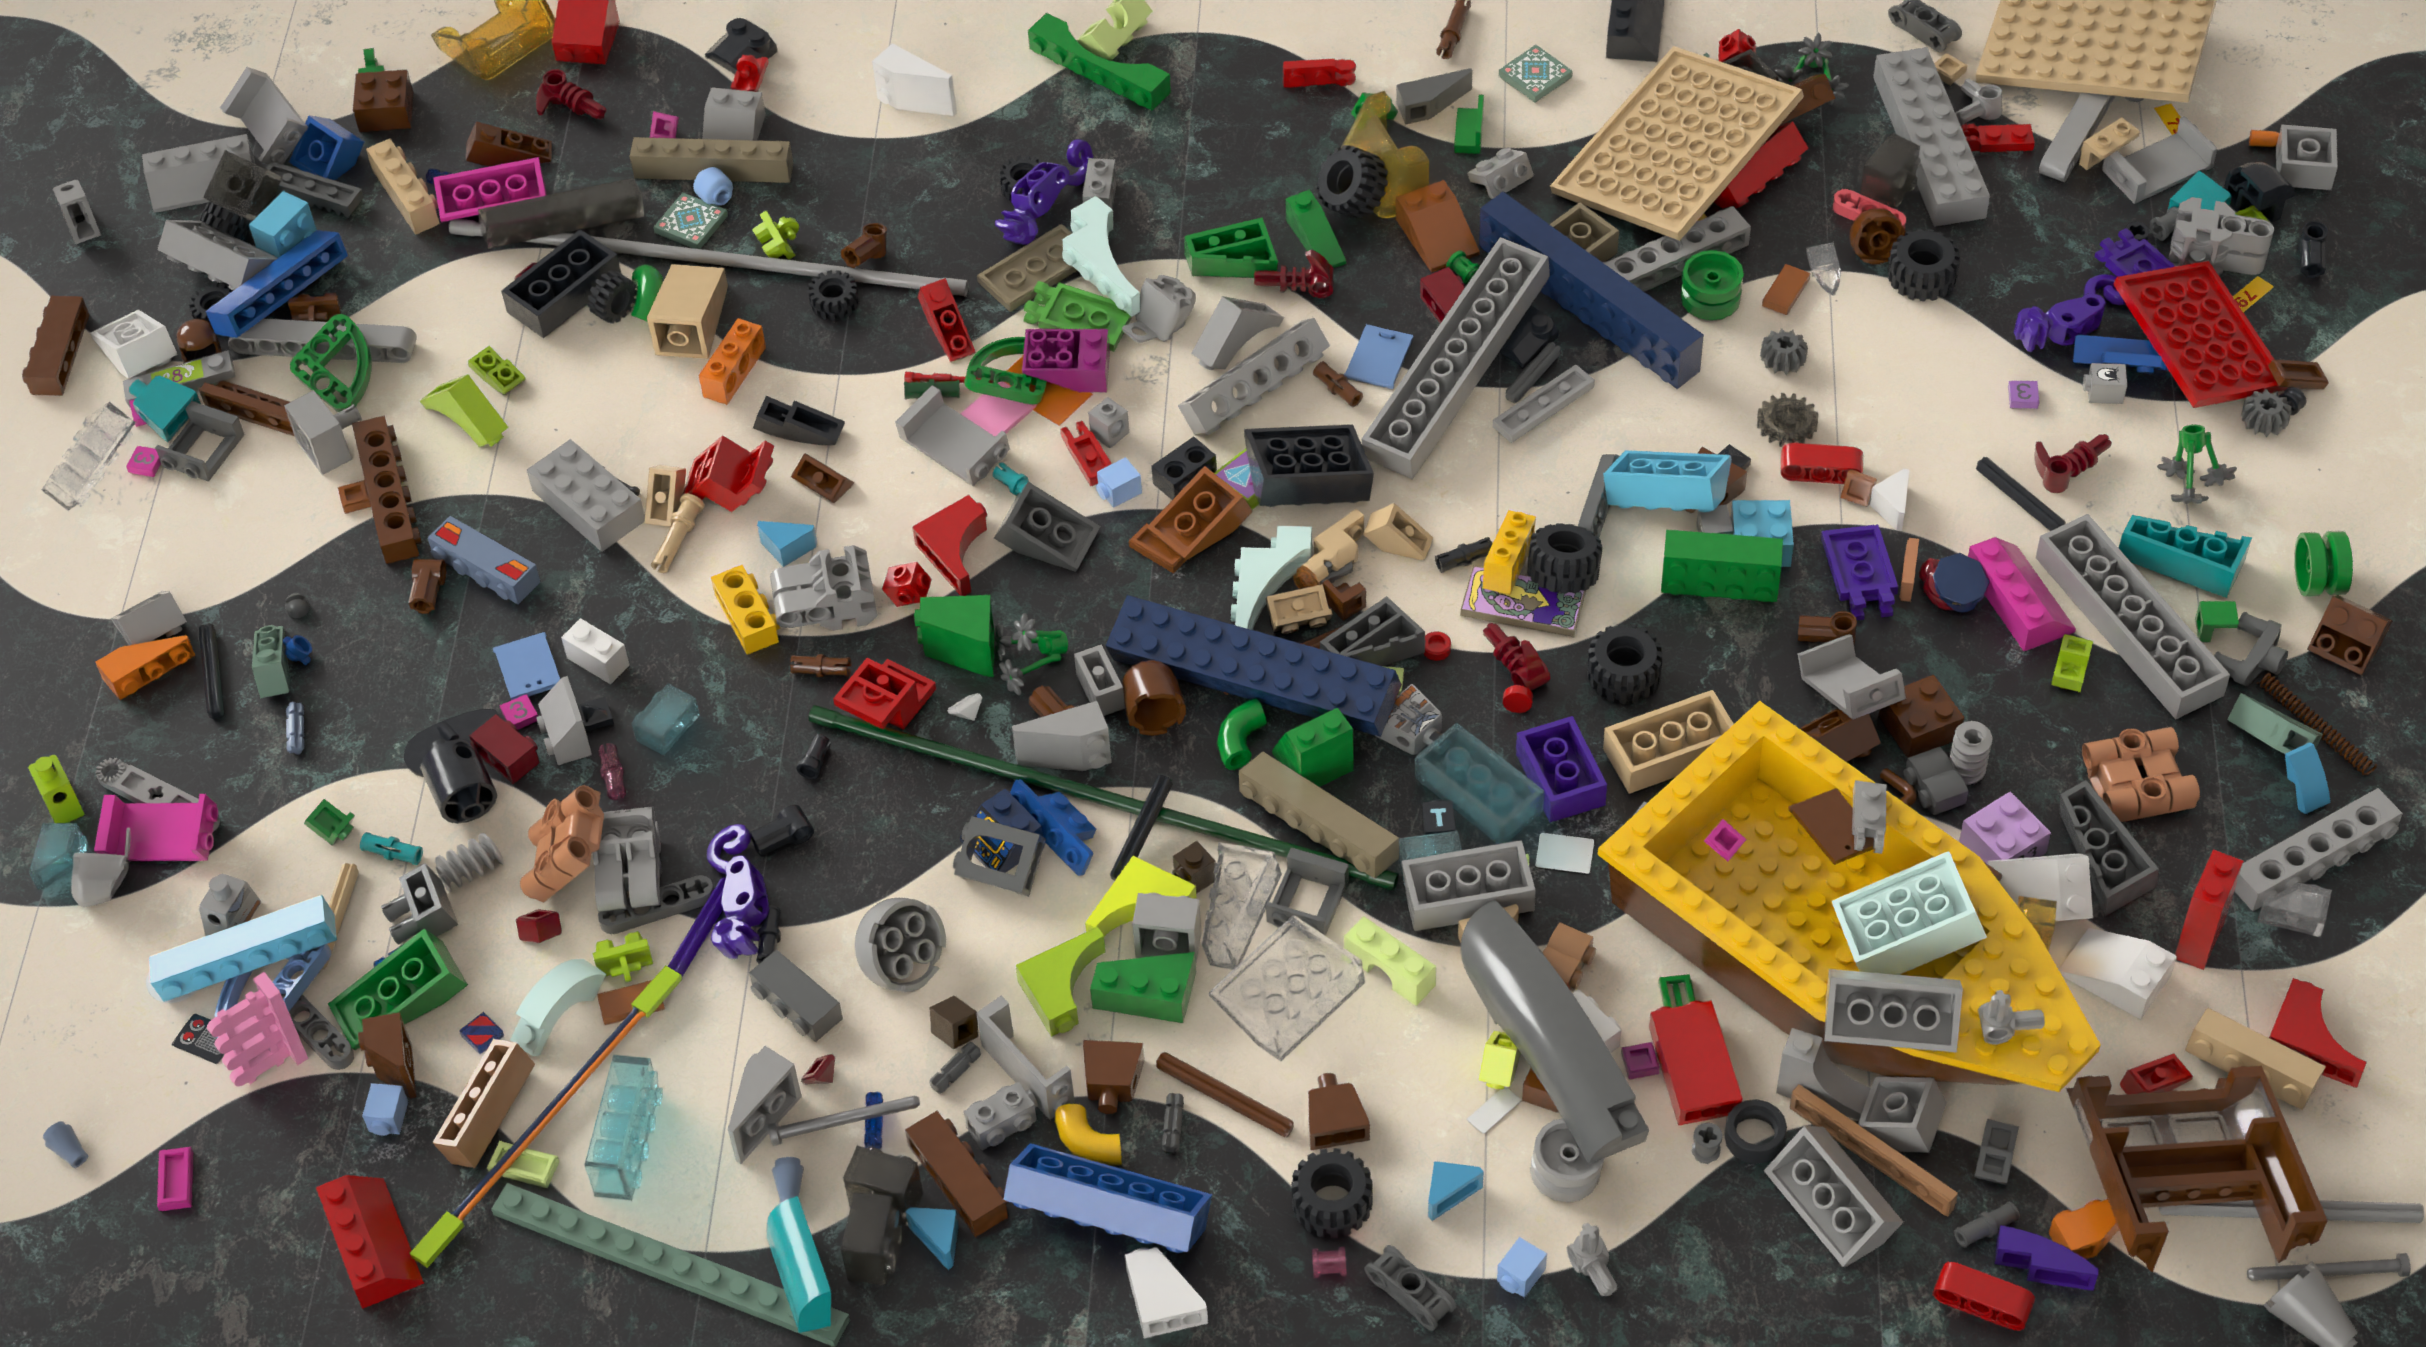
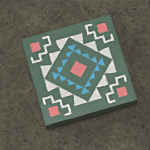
M1534 45L1499 69V77L1536 103L1572 78L1573 71L1542 48Z
M682 192L653 228L654 232L658 235L694 249H701L728 217V213L724 208L714 204H706L703 200Z

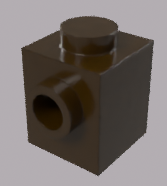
M1195 841L1173 856L1174 870H1172V874L1196 885V894L1217 881L1215 859L1198 841Z
M955 995L929 1007L931 1033L952 1049H956L978 1038L977 1011Z

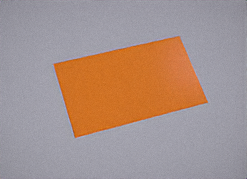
M1023 356L1007 371L1022 374ZM1046 381L1043 399L1033 410L1060 426L1093 394L1090 392H1077ZM1030 384L1029 389L1031 392H1034L1035 385Z

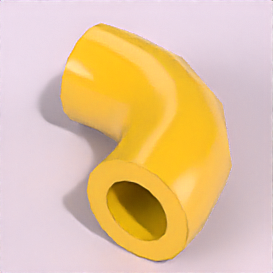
M1065 1104L1055 1110V1122L1060 1139L1074 1156L1109 1166L1122 1165L1120 1134H1102L1093 1130L1088 1124L1087 1111L1082 1105Z

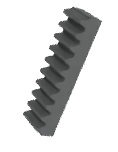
M273 161L258 178L260 187L263 188L265 193L271 190L277 196L284 191L307 201L310 207L316 204L320 210L325 207L329 213L334 210L337 215L343 213L346 218L351 216L364 198L360 188Z

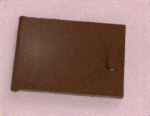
M1837 788L1788 807V810L1834 865L1874 849V838L1865 837V845L1862 851L1854 849V835H1852L1853 808Z

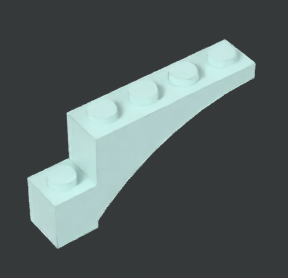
M1094 196L1071 210L1070 226L1073 233L1063 238L1062 256L1064 261L1079 271L1085 280L1093 283L1103 295H1107L1114 301L1119 309L1124 310L1132 317L1140 312V292L1128 282L1119 270L1108 244L1109 232L1113 230V210L1097 196Z
M1277 526V537H1271V548L1241 547V558L1235 559V576H1239V582H1233V599H1237V604L1231 605V622H1235L1236 626L1253 630L1262 609L1267 604L1266 597L1273 595L1288 579L1302 569L1301 566L1312 557V527Z

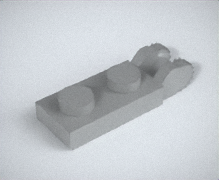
M1855 780L1852 812L1854 849L1862 851L1865 845V837L1874 838V853L1881 854L1883 852L1884 835L1886 832V784Z

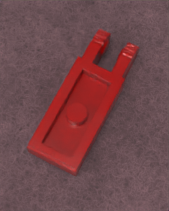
M1335 58L1284 61L1283 86L1286 88L1335 83L1339 86H1349L1356 81V76L1353 73L1356 71V64L1351 59L1335 60Z
M1962 124L1961 126L1971 151L2005 152L2032 151L2034 149L2035 142L2031 124L1978 127L1974 124Z
M1083 421L1076 422V430L1080 435L1079 437L1074 438L1067 427L1061 428L1060 434L1067 449L1091 487L1098 484L1097 472L1112 463L1093 432L1089 431Z

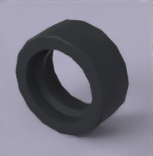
M1758 1099L1743 1101L1735 1105L1728 1114L1724 1133L1726 1146L1735 1157L1744 1162L1753 1164L1766 1163L1776 1158L1783 1150L1787 1131L1786 1120L1781 1111L1767 1101ZM1747 1119L1763 1120L1774 1129V1138L1766 1144L1756 1145L1748 1143L1737 1134V1125Z

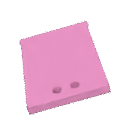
M1005 382L998 383L1001 387L1004 388L1011 387ZM983 394L966 408L961 415L996 437L1001 431L1009 432L1033 411L1037 404H1025Z

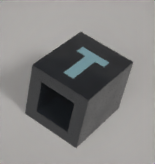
M1452 800L1422 802L1425 849L1455 847L1456 827Z

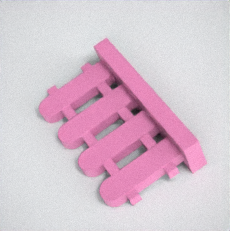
M265 972L253 978L258 988L257 992L253 993L251 991L245 995L246 998L233 1007L226 1011L224 1009L216 1013L217 1017L213 1018L207 1025L211 1035L218 1037L215 1041V1047L221 1054H225L222 1062L228 1070H233L230 1074V1079L235 1086H243L248 1082L249 1084L255 1082L257 1076L274 1065L280 1066L284 1063V1059L289 1056L292 1057L297 1065L308 1059L282 995Z

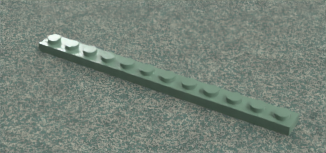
M509 1183L505 1185L491 1208L494 1216L799 1333L785 1291L780 1287ZM831 1307L830 1327L799 1334L836 1347L850 1321L849 1314Z

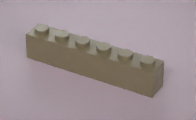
M634 137L630 152L634 178L695 180L700 171L715 167L720 169L731 181L790 183L793 169L790 141Z
M1265 752L1260 753L1239 770V790L1247 799H1252L1260 804L1266 811L1277 815L1286 821L1289 826L1297 828L1308 835L1314 842L1322 844L1337 857H1342L1353 864L1359 871L1365 872L1375 879L1399 859V837Z

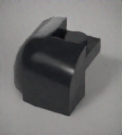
M2264 162L2246 163L2229 171L2224 185V189L2231 194L2230 205L2236 212L2254 206L2271 222L2281 219L2285 200L2295 196V189L2274 167Z

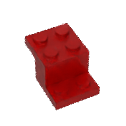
M722 435L694 459L683 494H692L701 500L707 497L733 512L740 505L744 506L755 493L759 494L764 489L767 482L765 474L773 463L771 456L774 445L765 440L750 452Z
M866 658L833 698L834 706L881 729H884L888 723H891L904 730L935 692L936 682L889 659L881 665Z

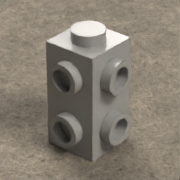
M1020 1082L1002 1087L993 1096L983 1101L974 1102L964 1111L966 1127L981 1150L989 1146H996L1006 1137L1017 1131L1028 1129L1032 1123L1037 1121L1035 1108L1038 1107L1037 1100L1030 1090H1024Z

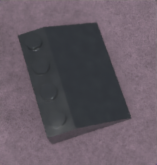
M1353 424L1244 429L1253 490L1260 506H1300L1303 504L1370 501L1374 472Z

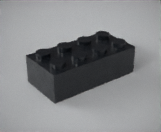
M581 229L501 290L507 313L542 338H545L590 302L588 295L593 293L590 290L592 287H596L595 281L597 279L602 280V274L605 273L607 275L608 271L614 272V270L621 273L617 254Z

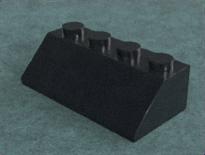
M1612 0L1607 33L1606 58L1658 62L1665 0Z

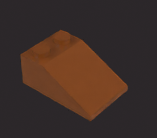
M1444 180L1396 197V221L1431 272L1445 268L1447 261L1456 251H1464L1468 259L1480 255L1460 205Z
M1204 466L1147 526V529L1182 558L1188 560L1234 532L1253 511L1240 493Z

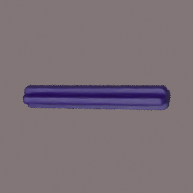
M725 877L719 880L668 964L669 968L681 974L682 977L723 910L721 898Z

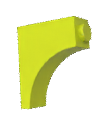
M1133 856L1085 922L1086 932L1099 927L1105 936L1118 926L1133 921L1138 893H1158L1175 897L1189 896L1197 899L1196 885Z

